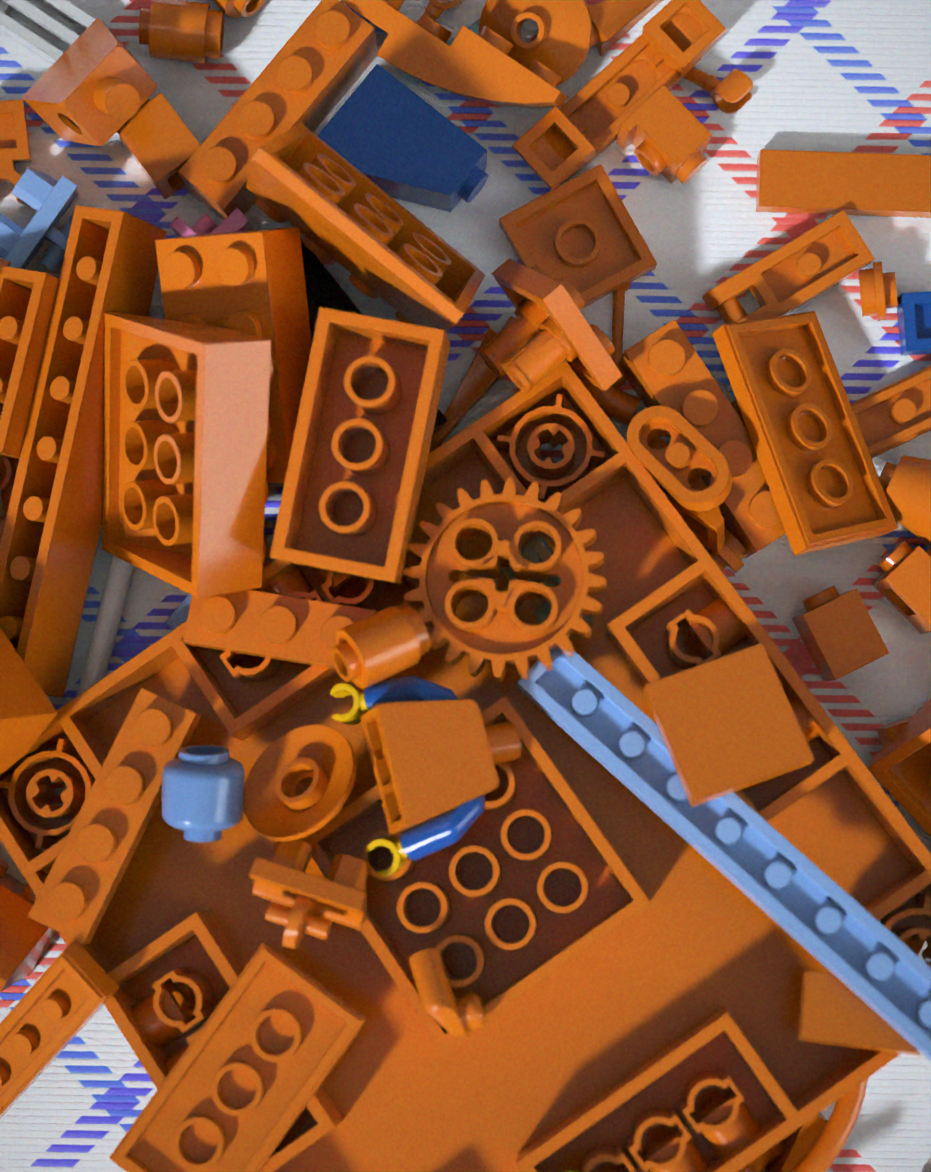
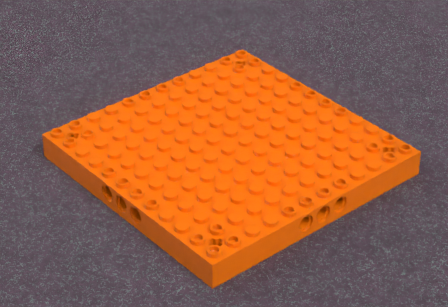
M563 361L557 368L553 369L528 393L520 390L430 452L411 544L427 545L428 539L419 527L421 521L430 522L437 526L442 522L436 508L438 502L447 505L454 511L460 507L457 489L463 488L472 500L480 498L481 480L487 479L494 494H502L507 478H513L517 495L523 496L528 487L535 481L539 483L540 501L543 503L556 492L562 494L561 515L576 508L582 511V520L575 531L595 529L597 540L585 552H603L605 564L589 571V573L606 578L607 588L600 592L589 593L590 597L602 604L601 615L583 614L582 619L591 628V636L586 638L571 633L568 638L572 643L574 651L654 722L655 719L643 693L645 684L763 643L814 756V760L807 766L734 793L906 946L905 941L909 937L915 941L923 942L925 940L928 947L921 954L925 963L931 967L930 852L647 469L631 452L627 442L567 361ZM550 442L554 449L561 444L562 460L553 463L550 457L541 461V445ZM482 535L471 536L461 545L460 555L468 560H479L485 557L491 550L492 540ZM534 538L524 545L521 556L528 562L541 563L552 556L555 546L548 539ZM409 552L406 568L420 566L421 562ZM275 559L262 568V587L250 590L380 612L391 606L398 609L408 606L404 595L411 590L419 588L420 585L407 581L405 577L403 585ZM507 567L502 568L500 578L492 580L495 581L498 591L503 592L508 591L510 581L519 579L515 578L512 568ZM454 572L450 575L452 582L484 578L467 575L464 572ZM550 576L545 579L526 580V582H536L556 587L560 584L561 580L558 577ZM478 595L467 596L457 605L456 617L464 622H476L487 612L488 601ZM528 599L519 607L517 618L527 625H539L550 616L552 607L544 599ZM410 606L413 609H415L417 613H419L425 608L424 606ZM187 621L56 710L58 712L27 754L0 775V840L37 897L141 687L201 715L187 746L213 745L228 748L229 757L241 762L244 766V787L254 763L262 752L280 736L298 727L313 724L326 725L338 730L352 745L356 756L357 768L355 781L346 802L326 825L300 839L312 845L313 850L305 873L327 879L336 854L344 853L365 860L368 863L365 893H367V914L360 931L332 922L326 940L305 933L296 950L283 946L285 926L265 920V915L271 901L253 895L254 879H251L249 876L256 856L266 859L276 840L266 838L256 831L248 822L245 812L240 823L229 829L222 830V838L213 842L185 840L184 830L176 829L163 820L161 797L90 944L79 943L119 986V989L104 1005L157 1089L262 943L267 942L368 1018L260 1172H565L569 1170L576 1172H738L901 1055L798 1040L803 974L806 971L834 974L526 697L517 687V682L522 677L518 672L516 664L507 666L502 682H497L492 670V664L485 663L477 677H473L469 673V657L466 655L453 667L448 665L445 657L450 646L449 643L435 650L430 649L427 653L420 655L418 664L382 681L417 676L452 689L458 700H475L479 705L484 727L512 722L515 725L520 736L521 755L518 759L495 764L499 786L497 789L484 794V812L455 844L413 861L407 857L403 868L388 877L382 878L375 873L392 866L394 860L392 851L386 846H380L366 853V848L372 841L381 837L393 836L400 839L402 831L390 835L362 722L356 725H345L332 718L335 714L348 713L354 704L352 695L342 698L331 696L330 691L335 685L340 683L349 684L362 692L365 689L358 687L353 681H344L336 669L188 645L183 642ZM435 626L427 628L428 634L434 630ZM538 659L530 661V668L538 661ZM54 783L63 784L67 787L60 794L61 800L64 803L62 806L49 803V800L55 795V790L52 787ZM59 933L64 942L66 943L67 947L76 942L75 940ZM424 949H439L452 992L457 1000L470 993L478 995L486 1012V1025L483 1028L468 1031L469 1036L459 1037L451 1035L423 1008L408 958Z

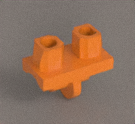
M304 840L276 841L266 859L256 856L249 873L250 878L254 879L252 892L254 896L271 901L265 915V920L285 926L283 946L296 950L305 933L326 940L332 922L361 930L367 914V893H365L368 863L365 860L344 853L336 854L327 879L305 873L313 850L312 845Z

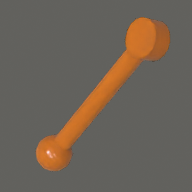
M631 281L615 289L613 293L611 342L615 352L611 355V358L623 375L613 384L616 388L623 386L627 381V374L619 362L623 355L625 292L630 288Z

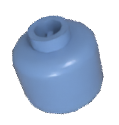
M196 745L180 748L179 757L168 761L164 765L162 773L163 820L176 829L184 830L185 840L192 842L220 840L222 838V830L237 825L244 816V766L241 762L229 757V749L226 747Z

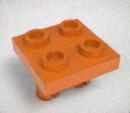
M510 258L491 273L516 309L514 311L516 317L488 342L477 349L483 361L496 375L503 377L507 374L513 383L522 391L524 390L525 393L532 390L538 382L565 360L578 377L603 391H606L623 376L610 357L615 352L612 342L600 328L594 324H588L580 312L585 307V302L579 292L566 279L560 278L556 281L550 278L539 266L534 265L532 268H529Z

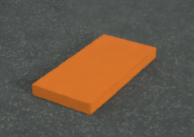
M815 311L728 323L716 329L712 333L713 339L794 556L883 536L897 529L898 526Z
M267 942L262 943L109 1156V1159L125 1172H260L368 1018Z

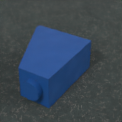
M378 64L375 65L317 135L392 198L451 212L461 199L466 203L471 202L481 191L489 177L484 172L487 169V149Z

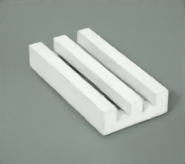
M0 0V29L53 64L64 52L9 17L10 11L14 8L70 46L80 36L26 0ZM38 0L84 31L96 19L68 0Z

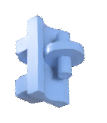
M29 166L16 183L12 194L37 212L25 230L0 213V257L10 261V267L26 269L46 240L51 245L39 262L54 272L63 260L73 214L61 231H58L55 227L78 195L76 191L78 186L63 175L57 181L50 175Z

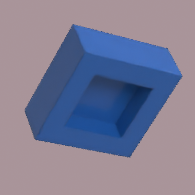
M931 291L901 293L897 297L901 356L931 354Z

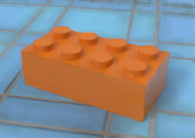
M287 227L195 234L155 240L165 319L236 329L271 340L273 375L269 387L268 413L271 436L267 443L266 480L267 483H284L312 347L300 228Z
M319 307L269 558L403 585V569L407 566L409 556L408 545L412 541L451 344L445 330Z

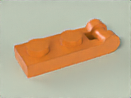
M842 210L714 287L702 299L711 313L716 311L719 313L725 324L783 316L857 273L858 270L867 267L875 258L846 212ZM750 290L760 308L747 315L737 298Z

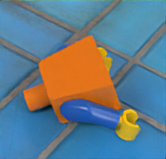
M407 676L381 681L365 688L363 692L349 684L340 683L335 685L330 691V695L335 698L353 696L354 704L352 709L346 714H335L332 718L345 725H356L362 722L390 835L402 831L400 839L393 836H385L368 844L366 853L380 846L388 847L393 853L394 860L392 866L375 873L379 877H388L398 872L405 865L407 857L413 861L455 844L484 812V794L498 788L499 779L495 764L518 759L521 755L520 736L512 722L484 727L480 708L475 700H458L452 689L420 677Z

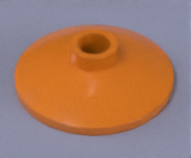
M487 0L479 21V32L485 25L513 44L508 56L526 68L531 59L534 58L559 75L561 80L556 87L568 81L580 69L587 57L592 40V20L585 0ZM533 19L538 25V35L535 40L528 43L521 36V27L525 21Z
M319 724L298 727L272 742L254 763L245 783L244 812L251 826L261 835L271 840L292 841L306 837L326 825L346 802L355 781L356 756L350 742L338 730Z

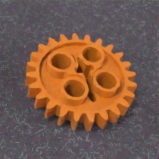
M509 477L504 484L502 494H494L487 479L481 480L480 498L472 500L463 488L457 489L460 507L453 511L441 502L436 504L442 522L438 526L425 521L419 523L421 531L428 539L427 545L418 543L408 545V551L421 562L420 566H411L403 569V576L407 581L420 585L419 588L411 590L404 595L408 606H424L425 608L418 614L426 628L435 626L434 630L429 634L430 649L435 650L449 643L450 646L445 657L448 665L453 667L466 655L469 657V673L473 677L479 675L485 663L492 664V670L497 682L503 681L507 666L515 664L523 680L529 679L530 661L536 659L548 672L552 671L553 662L550 652L557 648L563 654L573 657L575 655L574 648L568 638L571 633L589 638L592 634L591 628L582 619L583 614L601 615L602 604L590 597L589 593L606 590V578L590 574L589 571L605 564L604 553L596 551L585 552L597 540L595 529H585L576 532L575 529L582 520V511L576 508L561 515L562 494L556 492L543 503L540 501L539 483L535 481L528 487L524 496L517 495L514 480ZM482 535L492 540L491 550L485 557L479 560H468L460 555L461 545L471 536ZM534 538L548 539L555 546L552 556L541 563H532L525 560L521 556L522 548L528 541ZM502 568H512L515 578L519 580L510 581L508 591H498L495 581L492 579L500 578ZM454 572H464L467 575L484 578L452 582L450 575ZM550 576L558 577L561 580L560 584L556 587L536 582H526V580L545 579ZM470 595L482 596L488 601V608L481 619L468 623L456 617L457 605L463 598ZM532 598L544 599L552 607L550 616L545 622L531 626L524 624L517 618L519 607L523 602Z

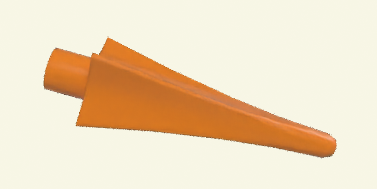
M605 0L588 6L592 20L590 48L595 45L599 55L602 57L663 0Z
M510 316L509 319L507 320V322H506V323L504 324V326L501 328V330H502L510 321H512V320L514 319V317ZM488 328L479 348L497 333ZM478 351L454 398L444 413L448 421L432 437L429 453L442 445L466 414L502 378L486 365Z

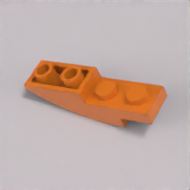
M341 0L342 3L388 33L376 54L377 56L400 70L437 88L474 101L505 107L537 109L557 106L559 108L563 107L568 99L565 94L556 89L561 80L559 75L534 58L531 59L526 68L508 56L513 44L485 25L478 35L462 26L451 45H448L447 41L452 32L423 13L416 23L399 12L404 0Z

